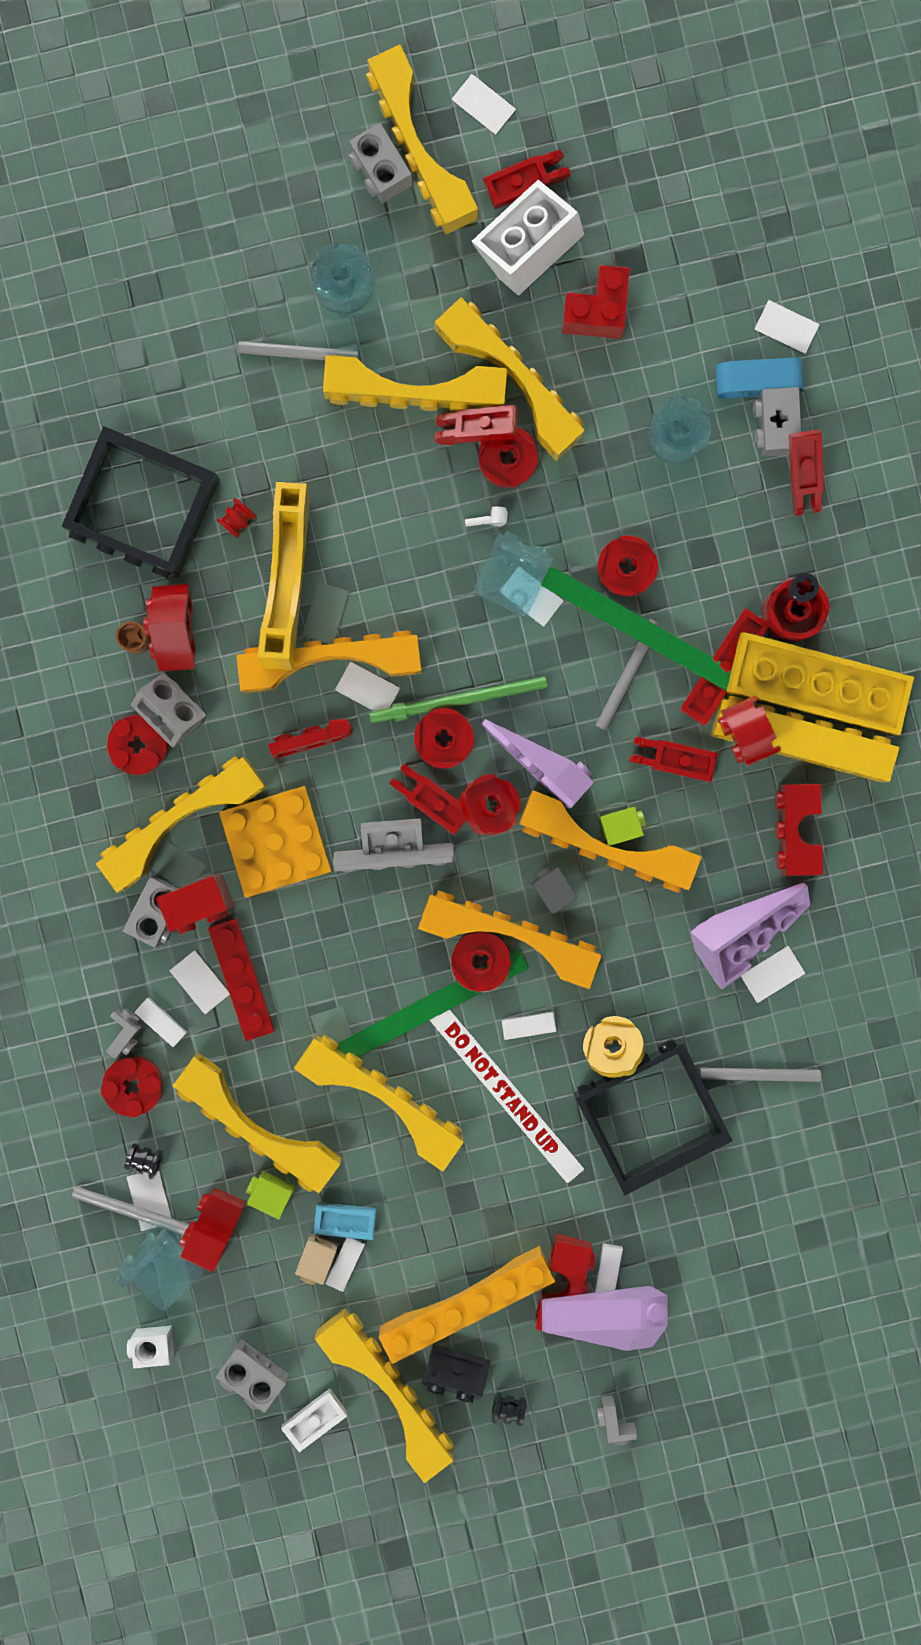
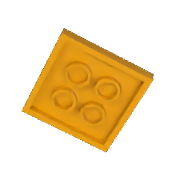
M306 786L219 812L245 898L332 872Z

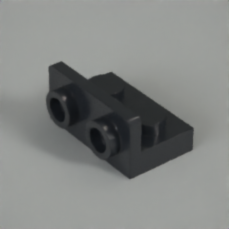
M433 1344L421 1384L426 1385L427 1391L444 1395L445 1391L456 1394L455 1399L459 1401L473 1403L474 1399L479 1400L482 1398L491 1360Z

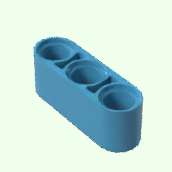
M801 358L728 361L715 366L718 398L757 397L762 389L799 387V393L804 391L803 361Z

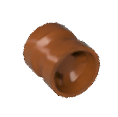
M137 622L123 623L116 633L118 645L129 653L135 655L142 654L149 649L151 638L145 635L144 626Z

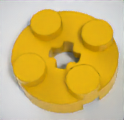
M617 1016L604 1018L601 1020L602 1023L597 1024L595 1027L592 1026L586 1033L583 1042L584 1054L591 1068L602 1076L612 1078L634 1074L645 1053V1042L639 1029L630 1020ZM614 1041H618L619 1046H621L619 1051L611 1053L609 1049H606L607 1045H612Z

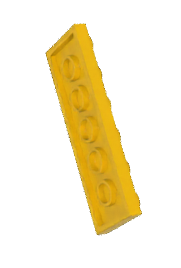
M743 632L740 633L727 692L747 698L756 695L759 701L898 736L901 735L914 677Z

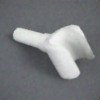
M492 507L491 516L465 519L466 527L482 524L502 527L507 522L508 511L504 507Z

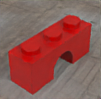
M821 784L779 785V791H775L774 796L775 808L779 809L780 821L775 823L776 839H780V851L776 852V868L781 869V875L786 876L823 875L822 845L807 844L802 841L798 834V825L805 816L822 814Z
M555 1234L549 1258L550 1271L565 1275L568 1279V1284L560 1293L551 1294L541 1291L534 1318L536 1330L542 1331V1300L587 1294L589 1282L585 1281L587 1271L593 1270L596 1253L592 1252L593 1249L590 1242Z

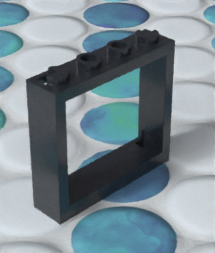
M103 426L61 527L70 532L69 538L85 544L87 540L97 544V550L113 556L114 552L125 555L124 561L132 565L141 567L142 563L153 567L151 572L168 579L169 575H173L179 578L220 479L213 471ZM110 447L200 483L169 561L79 524Z
M674 1039L667 1040L658 1046V1051L650 1055L645 1052L641 1063L637 1066L636 1072L630 1076L605 1077L597 1082H594L593 1079L580 1084L577 1087L578 1091L573 1093L624 1196L733 1141L685 1045L680 1040L676 1042ZM677 1054L714 1129L624 1174L587 1099Z

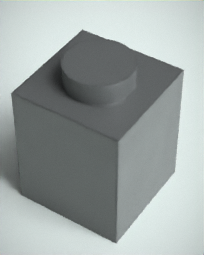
M548 865L534 875L536 880L531 884L552 914L578 898L558 867L551 870Z

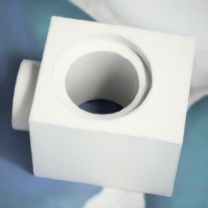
M172 1326L139 1328L135 1330L127 1341L128 1358H132L133 1368L170 1365L175 1356ZM143 1343H153L157 1351H147Z

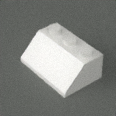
M537 180L473 239L472 243L497 277L519 296L585 234L578 212Z

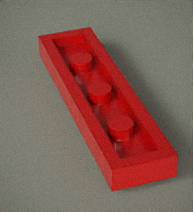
M744 608L715 652L713 660L716 663L720 661L719 666L726 673L729 672L733 667L740 633L745 632L763 637L768 629L766 621ZM700 676L679 711L705 726L727 691Z
M238 918L209 927L208 931L245 1042L275 1032Z

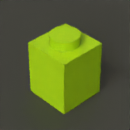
M629 807L598 817L605 843L608 846L644 836L642 829L646 828L645 819L642 811L637 812L635 807Z
M263 1170L259 1179L253 1176L245 1192L250 1195L247 1205L279 1220L295 1185Z

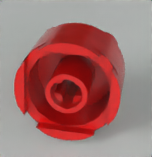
M789 579L768 594L762 605V619L768 625V632L778 641L796 643L815 635L823 628L829 614L830 605L828 597L821 586H819L817 595L808 602H796L789 594V583L792 581V579ZM807 581L797 584L796 589L800 588L798 593L803 596L806 592H811V587H807L810 584ZM799 607L800 613L797 615L791 613V608Z
M756 695L722 710V717L718 718L723 734L725 736L731 734L735 743L730 748L737 763L744 762L746 767L781 752L780 745L773 747L771 741L777 737L763 707L756 708L753 704L758 701Z

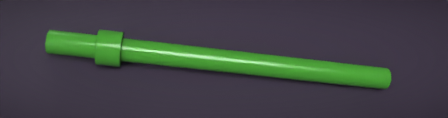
M543 676L404 705V702L392 704L391 708L369 712L371 724L392 719L398 722L407 720V716L427 713L435 709L451 708L547 688L546 677Z

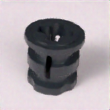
M134 1143L129 1149L124 1168L126 1170L136 1169V1173L141 1175L148 1173L149 1179L153 1180L160 1168L163 1151L158 1150L156 1153H153L151 1148L144 1147V1149H141L139 1144Z
M496 1392L492 1405V1423L496 1424L498 1419H500L505 1424H510L513 1421L518 1426H522L526 1413L525 1398L520 1397L519 1400H516L511 1395L503 1398L500 1392Z

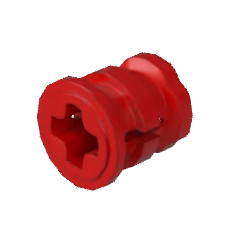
M234 497V506L231 509L228 507L225 510L227 514L223 518L219 517L217 521L233 536L238 538L242 527L246 529L248 526L247 522L250 519L256 520L257 517L240 500Z

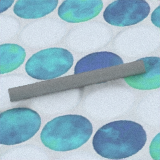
M239 341L238 352L240 354L325 360L326 355L356 357L359 360V351L246 341Z
M652 619L649 620V622L660 627L661 624ZM638 642L595 725L598 728L607 730L649 649L645 644Z
M700 1067L699 1072L702 1080L821 1081L820 1070Z
M78 1186L74 1188L72 1198L181 1235L189 1227L187 1223Z

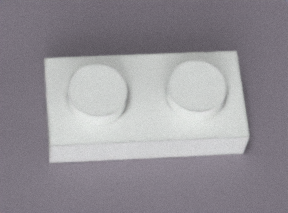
M328 1389L283 1423L281 1429L298 1452H301L346 1418L348 1411L333 1391Z

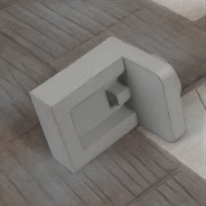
M117 1009L110 1017L124 1028L106 1051L115 1059L123 1053L127 1056L138 1043L134 1038L143 1027L138 1023L139 1018L128 1009L123 1011Z
M613 1395L602 1396V1408H597L599 1427L605 1426L608 1443L626 1445L632 1440L638 1439L635 1423L618 1424Z

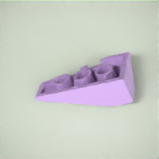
M488 720L481 724L557 800L561 801L566 809L571 808L594 783L589 778L592 775L591 771L581 762L576 765L573 761Z
M801 883L716 914L705 922L700 923L690 932L695 952L720 989L725 988L746 973L752 966L749 961L760 950L765 953L771 947L769 942L779 930L786 931L810 906L808 886L805 883Z
M651 1286L542 1300V1331L625 1351L653 1347L668 1326V1295Z

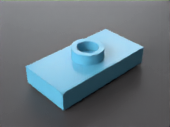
M317 1202L313 1235L374 1240L377 1208Z

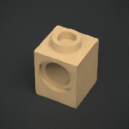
M310 1233L295 1272L296 1275L300 1276V1280L310 1285H316L317 1283L323 1285L335 1256L338 1243Z

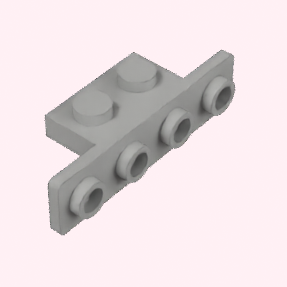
M421 818L361 823L363 850L334 852L333 869L334 871L349 873L357 869L371 868L373 870H383L387 867L396 866L412 868L423 864L441 866L454 862L453 843L423 845Z

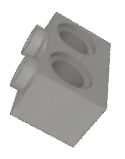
M380 122L349 141L351 153L348 154V158L356 171L361 170L366 177L363 182L371 197L377 196L381 204L412 186V175ZM369 148L378 151L374 156H366L363 153ZM383 174H390L394 177L389 182L379 180V177Z
M164 672L141 688L131 703V706L172 748L196 731L206 716L199 705L193 702L180 689L179 685Z
M156 876L150 877L123 932L154 948L160 946L161 943L166 944L173 931H168L156 897L162 891L169 893L179 888ZM148 918L155 920L158 925L157 932L154 935L147 933L144 928L145 921Z
M240 1339L221 1365L216 1378L225 1390L229 1392L235 1391L242 1396L244 1402L254 1410L259 1409L265 1413L285 1386L289 1373ZM232 1365H242L246 1372L244 1374H237L233 1371ZM265 1382L269 1385L270 1390L266 1392L260 1391L256 1384Z

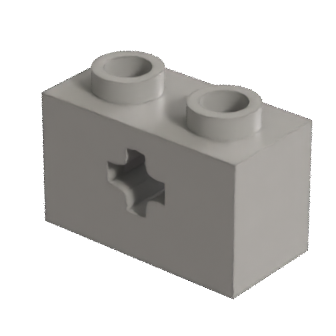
M799 387L762 389L757 399H754L753 416L758 418L759 429L755 430V447L760 448V457L789 455L788 434L801 432ZM773 417H776L778 423H782L779 428H777L775 422H771Z

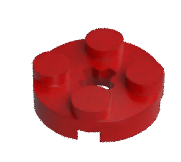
M517 427L515 439L482 441L479 447V468L483 476L497 487L518 488L526 483L536 470L538 455L535 442L521 428ZM511 450L514 452L513 458L516 461L513 464L509 462L505 465L502 463L503 458L500 454L502 452L508 453Z
M631 535L618 537L607 544L601 551L597 562V573L601 585L607 588L609 592L621 597H632L642 594L653 583L658 572V560L650 545L645 540ZM626 558L631 559V565L636 566L635 571H630L629 574H624L623 569L619 568V563H624Z
M440 708L429 712L417 724L414 732V744L425 762L436 768L447 769L465 761L473 748L474 733L468 720L458 711ZM442 730H447L448 735L453 736V741L448 742L447 747H441V743L435 741L436 735H441Z
M130 715L114 723L108 735L107 751L113 765L122 771L134 775H145L154 771L164 762L168 755L169 744L140 715ZM137 736H141L140 740L146 743V747L141 748L139 753L136 754L134 748L130 747V743L135 741Z
M487 774L473 780L460 795L464 818L478 835L494 836L511 829L517 821L515 819L521 807L518 792L509 781H503L497 778V775ZM487 797L489 801L496 802V806L493 808L494 813L486 807Z
M486 932L470 933L464 936L454 947L451 957L452 972L456 980L466 989L478 992L491 991L500 986L507 978L511 965L509 950L505 943L497 936ZM476 954L479 956L486 954L489 959L486 961L488 967L485 970L482 967L477 969L473 967L475 963L473 957Z
M128 1056L114 1062L105 1072L102 1080L101 1095L107 1105L116 1113L131 1118L138 1117L149 1112L159 1102L163 1093L161 1072L155 1063L145 1057ZM137 1079L139 1081L137 1087L140 1089L139 1093L134 1091L129 1093L126 1090V1080L131 1082Z

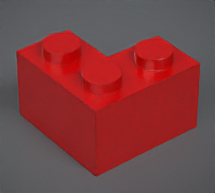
M600 265L596 279L595 295L567 292L561 334L621 339L625 327L630 268Z
M189 584L152 586L151 599L146 600L148 617L143 620L144 633L151 638L149 643L151 660H156L158 671L195 669L196 645L192 631L193 603Z
M223 874L210 876L156 897L168 931L171 932L178 929L180 935L196 929L195 922L206 918L209 924L229 916L228 909L235 907Z
M215 1187L209 1195L204 1193L196 1209L201 1212L197 1223L191 1221L179 1243V1246L184 1247L180 1258L214 1272L247 1201Z

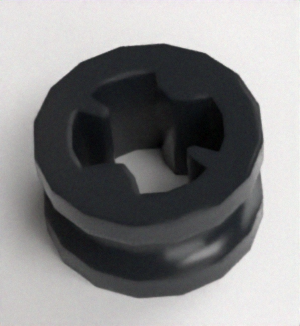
M799 574L789 583V594L796 602H808L817 595L819 583L816 577L811 574ZM807 581L810 584L807 587H811V592H806L802 596L798 593L800 588L796 589V585Z

